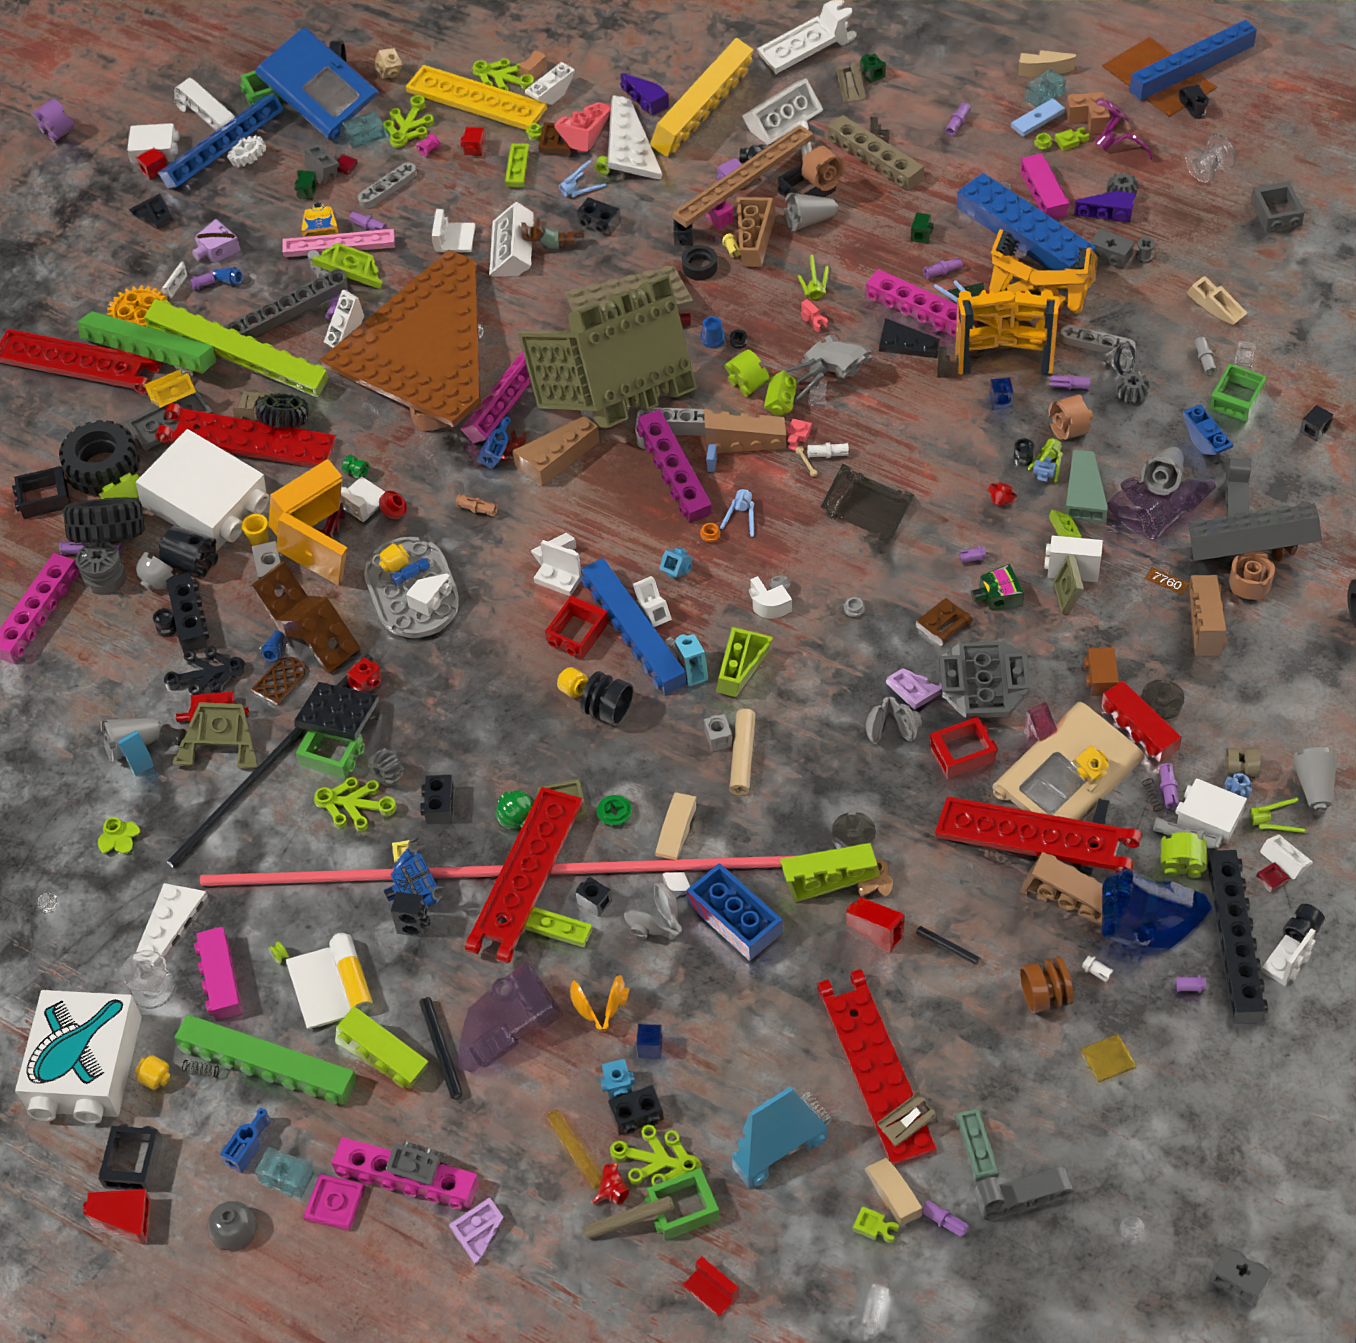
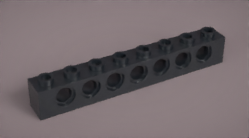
M1237 850L1209 851L1207 869L1234 1024L1262 1023L1264 1015L1268 1013L1267 999H1263L1262 995L1264 993V980L1259 978L1258 973L1261 970L1260 959L1255 956L1257 941L1256 938H1252L1251 931H1253V919L1248 917L1250 902L1249 898H1245L1244 891H1246V880L1241 878L1243 870L1242 859L1238 858ZM1241 974L1247 975L1248 978L1242 977ZM1244 995H1249L1252 998H1246Z

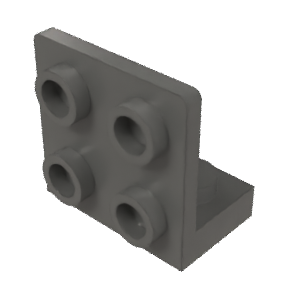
M403 1140L402 1145L394 1143L385 1171L432 1186L440 1162L449 1165L451 1160L444 1158L445 1153L427 1147L423 1152V1146Z

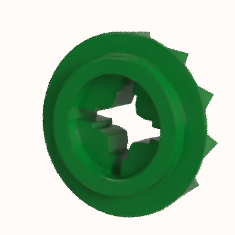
M620 795L607 796L597 806L598 818L603 824H609L610 827L613 825L621 826L623 822H628L630 815H632L630 802ZM611 806L618 811L617 816L611 813Z

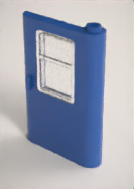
M307 28L299 30L256 69V75L328 140L339 138L341 127L380 94L378 90Z

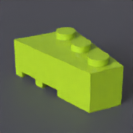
M732 627L715 692L737 697L770 652L773 637Z

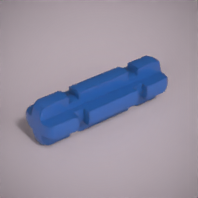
M421 558L417 561L418 563L414 562L400 569L401 572L396 571L391 574L392 582L398 585L403 582V579L406 581L419 574L421 570L423 572L429 569L430 566L427 559Z

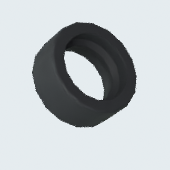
M695 245L688 248L682 255L683 273L688 278L697 281L711 278L718 269L716 252L704 245ZM696 259L710 261L708 265L703 267H695L689 264Z

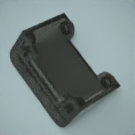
M842 463L821 505V508L826 511L824 515L833 520L840 518L879 536L878 539L885 543L895 542L920 505L917 497L907 491L904 493L901 490L896 491L865 477L862 473L851 472L852 467Z

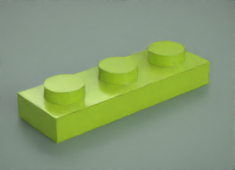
M511 143L505 179L506 187H524L530 151L529 144Z
M1051 509L1048 517L1058 536L1081 538V534L1071 515Z
M534 907L524 930L585 948L593 927L592 924Z

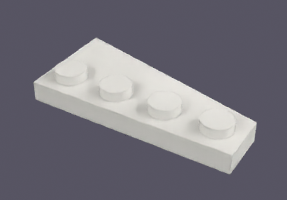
M163 884L133 958L134 964L157 968L172 947L171 943L175 937L184 930L183 926L187 920L196 913L199 903L206 899V891Z

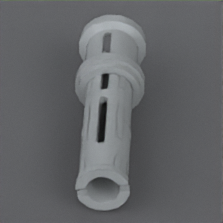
M1157 817L1153 827L1154 832L1171 836L1172 833L1176 832L1198 834V839L1203 840L1204 837L1207 840V850L1210 851L1220 850L1224 838L1222 835L1215 836L1206 833L1204 829L1197 831Z

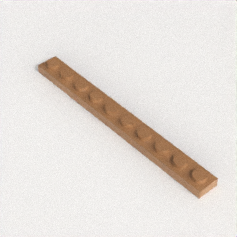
M802 125L797 126L674 211L672 218L684 227L689 226L813 139L814 133Z

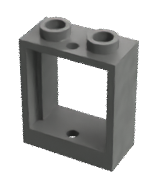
M1290 181L1253 188L1251 203L1265 232L1302 226L1305 212ZM1287 200L1292 211L1271 215L1266 204Z

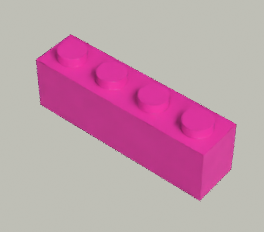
M1042 153L1021 158L1020 173L1039 210L1053 219L1067 217L1070 202L1064 196L1062 186L1058 185L1056 175L1050 169L1049 161L1045 160Z
M223 926L196 933L198 942L194 943L197 956H201L198 967L200 974L205 976V981H202L204 994H208L209 1000L205 1001L208 1014L212 1013L215 1021L242 1015L243 1012L228 939Z

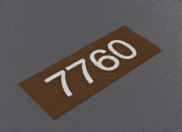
M1151 567L1145 576V579L1182 595L1190 584L1154 567Z

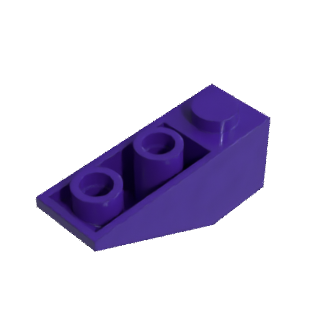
M625 73L620 74L621 89L627 92L632 100L636 101L651 116L669 108L668 93L659 84Z
M1113 191L1077 199L1074 215L1130 223L1135 193Z

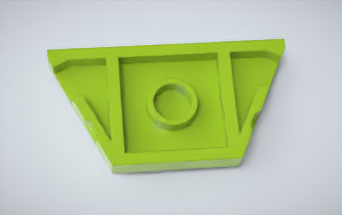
M335 243L331 248L322 251L319 257L314 256L311 264L328 271L340 269L345 272L346 277L354 281H359L378 289L381 288L382 280L378 278L379 271L374 264L373 255L340 243Z

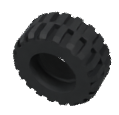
M96 420L94 423L87 422L82 427L79 425L75 428L74 432H70L66 436L67 439L63 440L59 449V460L67 481L74 489L80 490V492L85 494L90 493L91 495L98 496V494L103 492L102 488L112 482L116 485L121 482L119 478L128 473L133 475L139 469L140 458L131 433L122 425L114 424L113 421L107 420L103 422L102 420ZM113 453L103 461L96 463L87 462L97 454Z
M114 497L85 500L68 504L63 509L66 538L70 542L99 543L118 541L142 535L145 530L142 503L138 498Z

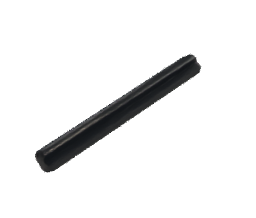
M430 997L422 998L419 1001L450 1097L451 1099L460 1098L463 1096V1092Z

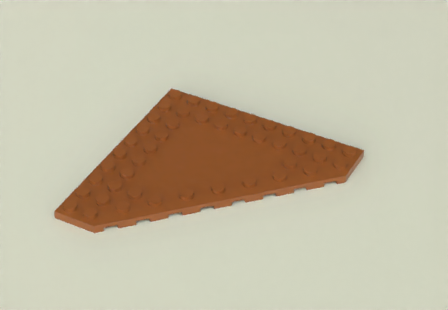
M451 250L445 252L373 315L354 329L346 338L327 352L319 360L320 365L455 427L481 404L477 309L478 286L475 260Z

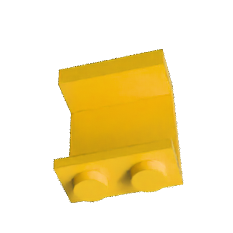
M180 369L144 384L151 402L160 408L196 392L189 374L182 375Z

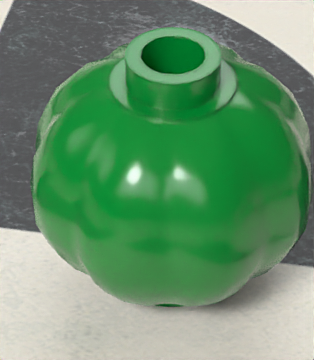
M518 790L503 793L498 799V805L495 810L496 819L507 829L517 830L522 828L534 803L533 798L527 793Z

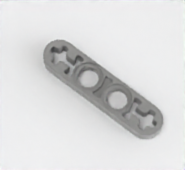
M404 163L360 192L358 195L359 206L369 209L415 179L417 176L416 166L413 163ZM393 179L399 180L398 182L394 183L390 182ZM378 189H385L382 192H377Z
M1072 325L1064 326L1061 329V341L1064 344L1113 356H1115L1117 350L1116 345L1119 347L1122 343L1127 342L1132 344L1134 348L1136 347L1133 340ZM1090 337L1093 341L1087 342L1084 338ZM1103 342H1111L1112 345H1111V346H1105V345H1103L1102 343H1103ZM1126 346L1128 349L1124 347L1120 357H1132V351L1129 346Z

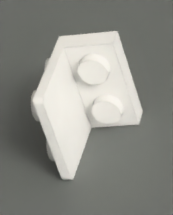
M436 209L432 231L434 252H447L448 250L471 252L475 223H448V217L444 216V210Z
M360 477L349 488L342 487L340 503L342 502L345 511L364 522L380 508L379 498L385 491L364 477Z
M542 540L540 544L543 564L534 576V583L571 596L582 577L579 554L572 549H566L553 542Z
M1311 929L1301 943L1285 935L1263 965L1261 972L1284 986L1287 985L1290 979L1294 981L1300 973V965L1302 963L1306 964L1312 956L1313 952L1311 950L1316 943V940L1313 939L1316 931Z

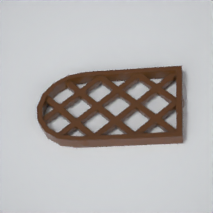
M295 657L280 659L251 690L278 706L303 679L305 666L300 659ZM292 661V664L285 666L284 662ZM302 666L303 669L296 672L295 667ZM293 668V673L286 674L285 669ZM283 670V674L275 676V671ZM294 676V681L287 682L286 677ZM284 678V683L276 684V679ZM273 680L274 684L266 686V681ZM285 686V691L277 692V687ZM274 688L275 693L267 694L266 689Z

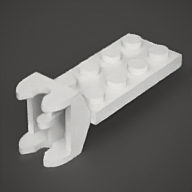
M831 0L824 4L820 18L817 16L757 48L758 54L777 74L836 41L844 46L856 37L855 31H846L848 27L846 19L851 16L852 8L837 10L842 7L844 0Z

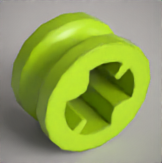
M598 157L594 165L595 170L600 174H608L611 169L607 168L608 157Z
M277 941L274 947L269 946L268 949L276 962L281 964L282 959H288L289 955L283 945Z

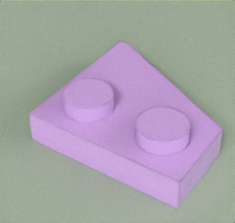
M903 668L888 676L886 684L914 710L942 694L941 683L939 686L927 682V677L916 675Z
M488 1198L449 1224V1228L474 1265L479 1263L503 1221V1216L491 1198Z

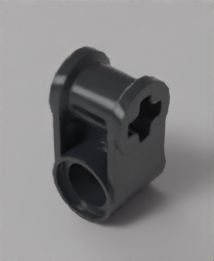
M1196 84L1180 89L1179 99L1190 115L1196 119L1204 118L1209 98L1202 91L1200 85Z

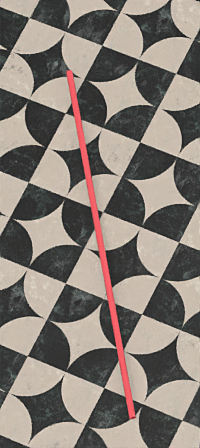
M794 856L679 859L677 861L556 863L549 875L711 870L719 863L726 869L782 867L780 859ZM503 865L429 868L434 879L498 877ZM393 869L200 875V885L222 886L393 880L390 875Z

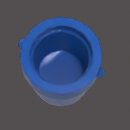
M715 316L704 319L702 331L700 332L701 343L707 348L722 346L726 342L722 321Z

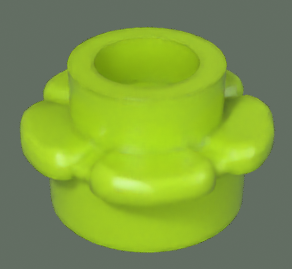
M536 123L531 124L526 129V133L531 140H539L543 127Z
M1046 133L1038 134L1034 145L1040 150L1050 148L1052 146L1051 136Z

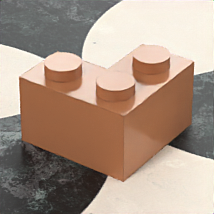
M1104 92L1067 95L1066 115L1068 123L1087 122L1090 135L1102 134L1110 120L1108 109L1097 105L1099 97L1106 101Z

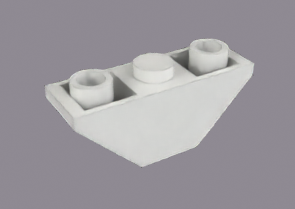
M561 62L528 87L525 93L538 101L552 105L565 95L575 69Z
M346 290L341 292L324 340L326 344L333 348L360 326L364 318L359 298Z

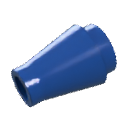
M236 267L215 269L213 272L215 280L232 286L240 284L242 281V272Z
M274 631L261 648L262 656L267 661L274 662L281 657L285 638L282 632Z

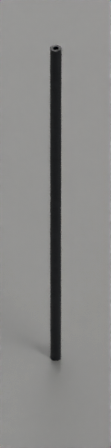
M366 654L364 656L370 662L373 660L372 656L369 654ZM347 675L336 686L347 687L349 685ZM296 727L167 860V863L174 867L306 729Z

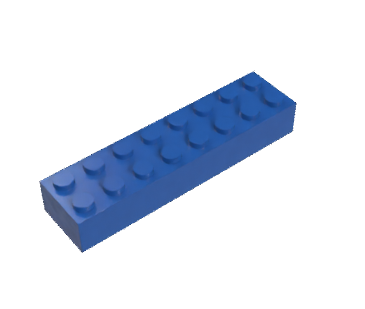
M981 173L957 191V208L996 235H998L999 229L1010 232L1015 239L1020 241V244L1017 243V249L1050 271H1065V268L1081 270L1077 268V265H1079L1077 260H1079L1078 256H1080L1078 254L1080 252L1079 247L1091 248L1095 253L1096 247L985 173Z

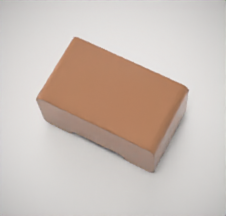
M535 50L528 60L519 64L520 76L529 74L535 80L547 69L546 55Z

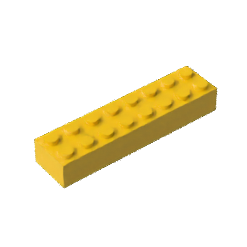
M735 38L657 123L650 146L667 158L672 152L676 153L680 143L687 141L690 132L697 130L700 121L706 120L711 109H716L720 102L719 100L721 98L725 99L729 89L735 88L740 77H745L748 72L747 67L753 59L751 57L753 49L738 38Z

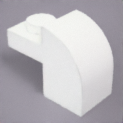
M652 576L633 584L638 599L636 600L637 605L653 627L672 620L667 603L660 597L655 579Z
M758 576L750 579L751 588L749 593L753 599V611L763 618L774 619L792 612V599L783 585L767 591Z

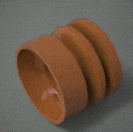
M1060 956L1053 958L1052 962L1049 959L1044 960L1043 971L1037 962L1020 966V981L1023 994L1033 1014L1049 1010L1050 999L1056 1008L1061 1007L1062 1002L1065 1006L1073 1004L1074 995L1071 976Z

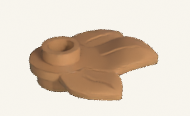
M876 859L878 867L881 868L879 870L880 877L858 883L860 896L870 894L876 889L885 897L891 893L893 880L888 874L889 867L884 860Z

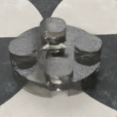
M1154 680L1146 684L1142 690L1141 698L1164 720L1178 716L1183 710L1184 692L1174 682L1169 681V683L1162 682V680ZM1158 697L1166 698L1167 700L1166 702H1159Z
M856 812V815L842 814L832 825V842L838 849L871 843V846H873L875 843V824L869 816L863 813ZM851 830L852 832H854L857 830L858 835L850 836L849 831Z

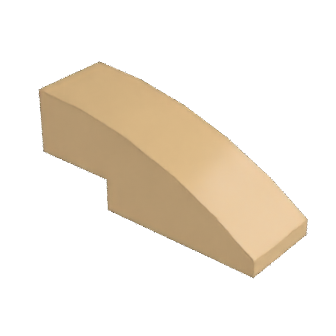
M1040 50L1039 55L1021 53L1018 76L1045 77L1074 71L1076 54Z
M1203 276L1194 283L1187 292L1206 311L1232 325L1247 315V312L1222 286L1216 288L1206 276Z
M674 793L661 830L655 856L677 861L696 810L695 796Z
M887 1158L865 1168L888 1210H891L899 1226L922 1216V1207L917 1198Z

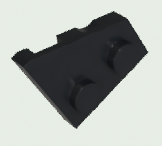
M161 194L129 209L132 216L156 229H160L174 221Z

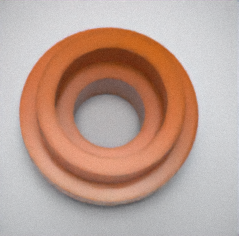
M706 523L700 530V536L706 542H714L721 535L719 527L714 523Z

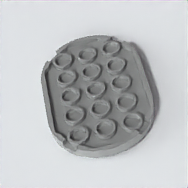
M417 537L396 538L375 549L369 562H366L364 576L367 588L380 622L390 632L408 638L426 637L444 629L455 617L459 607L458 591L443 553L432 542L427 543ZM393 543L401 544L410 556L408 558V565L414 562L418 563L417 561L421 558H426L430 567L423 572L421 570L419 574L406 581L403 579L402 583L395 585L390 576L393 573L390 570L385 572L380 566L379 562L382 560L379 554ZM446 573L450 575L452 591L448 596H445L439 608L434 610L430 616L408 606L406 593L417 580Z

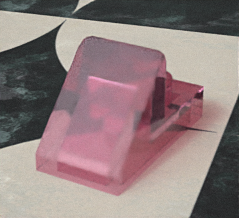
M1046 702L1027 710L1024 736L1028 741L1033 738L1042 741L1057 733L1056 725Z

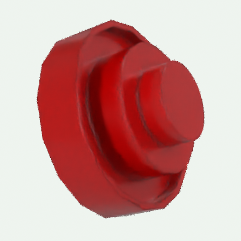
M998 482V484L991 483L987 490L991 494L992 502L998 506L1003 507L1004 504L1014 503L1017 495L1013 492V487L1003 482Z
M389 490L379 498L380 508L387 517L397 520L407 512L406 502L399 493Z

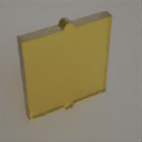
M1118 1034L1085 1046L1080 1050L1088 1063L1087 1068L1091 1069L1098 1083L1136 1068L1129 1054V1048L1125 1047Z

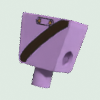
M214 220L196 235L195 239L198 247L192 251V254L197 260L206 256L212 262H217L240 251L237 237L218 220Z

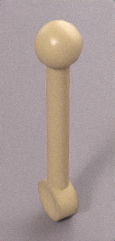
M798 446L796 453L801 455L810 470V476H817V470L813 469L806 458L804 448Z

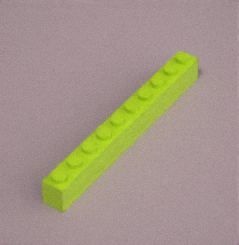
M155 299L144 316L146 324L150 328L212 345L215 355L318 398L329 380L326 369L320 365L310 364L304 358L293 357L285 350L279 351L268 343L262 344L251 336L246 337L234 329L224 328L218 322L214 321L212 323L207 321L203 316L193 315L182 307L176 308L165 300Z

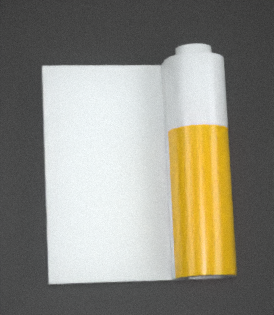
M338 933L334 935L330 940V947L286 959L307 1030L342 1020L353 1006L363 1013L369 1012L374 1006L352 938L349 934Z

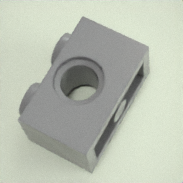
M276 541L252 546L258 579L281 563V560H285L284 555L276 551Z

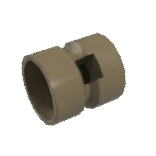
M1227 748L1225 755L1226 776L1233 777L1234 773H1241L1247 777H1259L1260 750L1246 748L1245 751H1241L1240 748Z

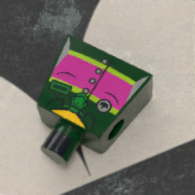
M1009 563L983 574L980 577L979 588L971 590V597L974 603L985 600L988 609L999 610L1023 606L1024 592Z

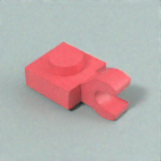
M808 299L801 302V316L804 321H808L816 332H820V324L826 328L828 327V319L819 314V309Z
M792 419L787 430L788 442H790L789 450L796 451L800 441L806 442L812 429V423Z

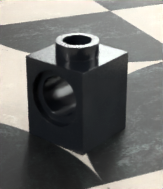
M674 220V246H693V223L684 227Z
M1315 405L1303 418L1300 433L1317 442L1331 427L1333 414Z
M590 876L585 882H581L576 889L577 904L598 917L612 902L611 890Z

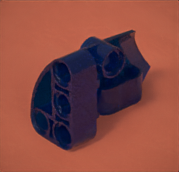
M1126 869L1108 876L1103 882L1102 935L1106 939L1119 943L1126 951L1136 948L1171 949L1204 919L1212 909V906L1207 896L1203 893L1172 881L1160 882Z

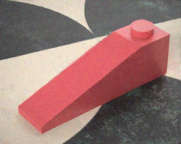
M600 102L585 107L583 112H573L572 117H562L555 123V129L570 148L577 149L579 152H588L596 143L611 115V105Z

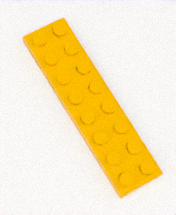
M426 65L419 69L406 86L407 93L421 95L426 99L524 130L529 128L531 124L537 123L547 110V103Z

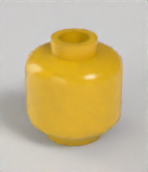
M393 543L380 552L379 557L382 561L379 564L385 572L389 570L391 573L399 572L400 569L409 564L408 558L410 556L401 544Z
M566 668L558 676V689L569 697L579 698L582 696L588 682V677L576 668Z
M150 1055L147 1058L143 1057L134 1071L137 1074V1081L151 1090H156L160 1086L165 1087L171 1078V1074L168 1073L169 1064L154 1055Z

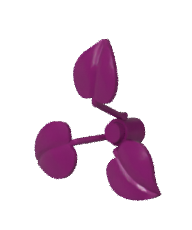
M1099 97L1097 105L1107 108L1112 118L1095 142L1106 151L1112 144L1116 145L1125 138H1129L1147 151L1151 161L1152 154L1148 146L1132 133H1127L1115 140L1117 135L1112 132V129L1121 120V116L1127 122L1129 119L1114 103Z

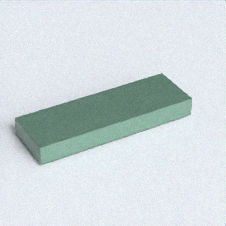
M980 1109L956 1113V1120L975 1182L990 1177H999L998 1167Z

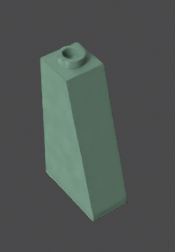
M1073 449L1065 514L1071 515L1073 520L1106 523L1108 506L1095 454L1092 451Z

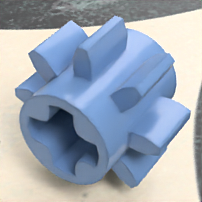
M1046 457L1042 463L1036 459L1033 474L1038 475L1037 480L1047 482L1048 477H1054L1056 463H1052L1051 457Z
M1234 773L1232 778L1228 776L1224 783L1226 786L1225 790L1242 797L1249 798L1252 792L1251 786L1253 783L1250 782L1246 775L1241 773Z

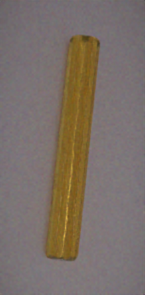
M557 1109L552 1110L547 1114L548 1121L592 1189H598L602 1180L601 1175Z

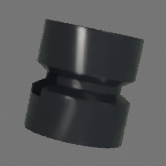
M1302 903L1284 926L1283 934L1301 943L1311 929L1316 931L1315 935L1319 932L1326 921L1325 916L1313 905Z

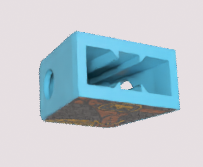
M685 634L679 635L674 641L678 662L686 671L688 686L708 681L705 651L697 637L693 634L688 636ZM690 661H694L696 665L692 667Z

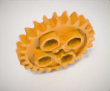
M141 285L139 289H136L133 286L132 291L126 288V293L119 292V298L113 297L114 302H109L110 307L107 308V316L148 327L144 316L153 301L157 299L168 302L162 291H157V288L151 290L150 286H147L146 289H143Z

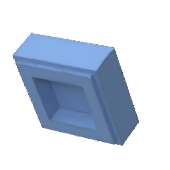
M709 444L706 458L707 472L714 473L716 470V444Z

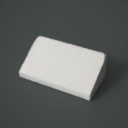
M184 262L178 265L161 289L168 301L171 300L188 276Z
M568 533L548 541L566 549L573 550L576 548V540ZM541 546L531 550V553L542 566L543 557Z
M1280 835L1267 839L1260 850L1261 854L1272 863L1276 862L1292 879L1298 878L1313 864L1308 857Z

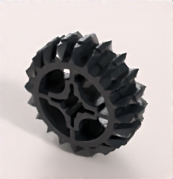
M271 393L270 395L260 397L257 401L256 418L266 426L270 425L272 428L287 429L300 427L308 420V403L299 396L286 393Z

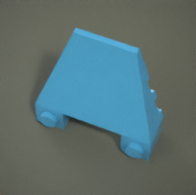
M790 1086L749 1113L742 1130L745 1136L743 1139L740 1138L737 1145L740 1148L738 1152L735 1151L732 1155V1165L748 1189L753 1186H760L769 1177V1165L804 1144L808 1151L814 1147L822 1146L828 1139V1127L812 1106Z

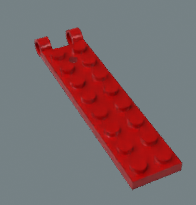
M7 329L0 341V363L133 388L141 394L147 393L144 384L150 382L147 378L139 376L143 367L152 373H158L163 365V362L126 351Z
M175 403L168 404L164 412L165 417L169 420H179L175 431L169 426L160 425L155 434L156 439L160 442L174 443L188 429L227 453L312 468L327 459L330 460L336 443V435L298 428H272L270 425L266 426L258 421L184 409Z
M541 787L484 907L466 940V952L477 955L481 950L483 938L502 943L498 949L496 960L506 964L511 962L516 944L583 804L582 798ZM505 918L507 922L499 923V920Z
M949 796L946 798L935 830L937 838L1033 856H1040L1044 852L1053 855L1060 861L1114 870L1121 876L1131 875L1134 861L1125 856H1116L1119 842H1122L1127 847L1137 848L1142 838V833L1133 828L1126 829ZM1094 843L1099 845L1096 848L1090 847V845Z
M862 969L849 972L850 980L855 990L836 997L834 996L829 979L818 982L817 989L888 1160L893 1166H897L936 1153L937 1147L927 1124L897 1147L894 1146L877 1124L914 1096L869 991ZM857 1011L858 1016L852 1017L850 1012ZM907 1113V1114H905L904 1116L900 1117L899 1119H897L896 1121H894V1122H892L891 1124L887 1125L886 1127H889V1126L893 1125L894 1123H896V1122L902 1120V1119H903L905 1116H907L909 1113ZM922 1113L918 1115L912 1123L919 1119L922 1116Z

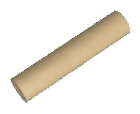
M740 709L736 712L729 791L739 796L748 794L750 786L756 715L750 709Z

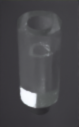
M871 1285L862 1323L866 1327L864 1334L868 1337H874L875 1331L881 1327L888 1295V1289L881 1285Z

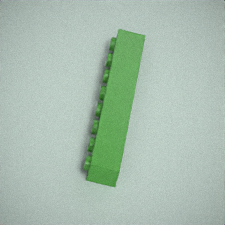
M93 311L77 321L81 339L198 373L205 372L216 363L214 347L209 344Z
M188 1014L174 1037L179 1050L183 1053H194L206 1061L214 1060L220 1062L226 1068L235 1067L247 1075L252 1076L255 1074L261 1076L267 1082L273 1083L275 1081L281 1083L290 1090L299 1089L308 1096L322 1097L331 1104L339 1103L346 1105L357 1083L353 1070Z

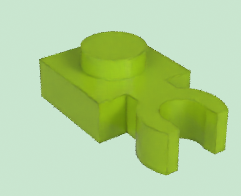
M1081 127L1076 132L1070 129L1055 134L1054 140L1062 151L1078 147L1080 142L1089 141L1090 134H1085V128Z
M862 1206L853 1225V1231L873 1240H876L877 1236L881 1235L886 1242L894 1243V1236L889 1235L887 1232L889 1230L898 1232L899 1225L895 1222L885 1223V1215Z

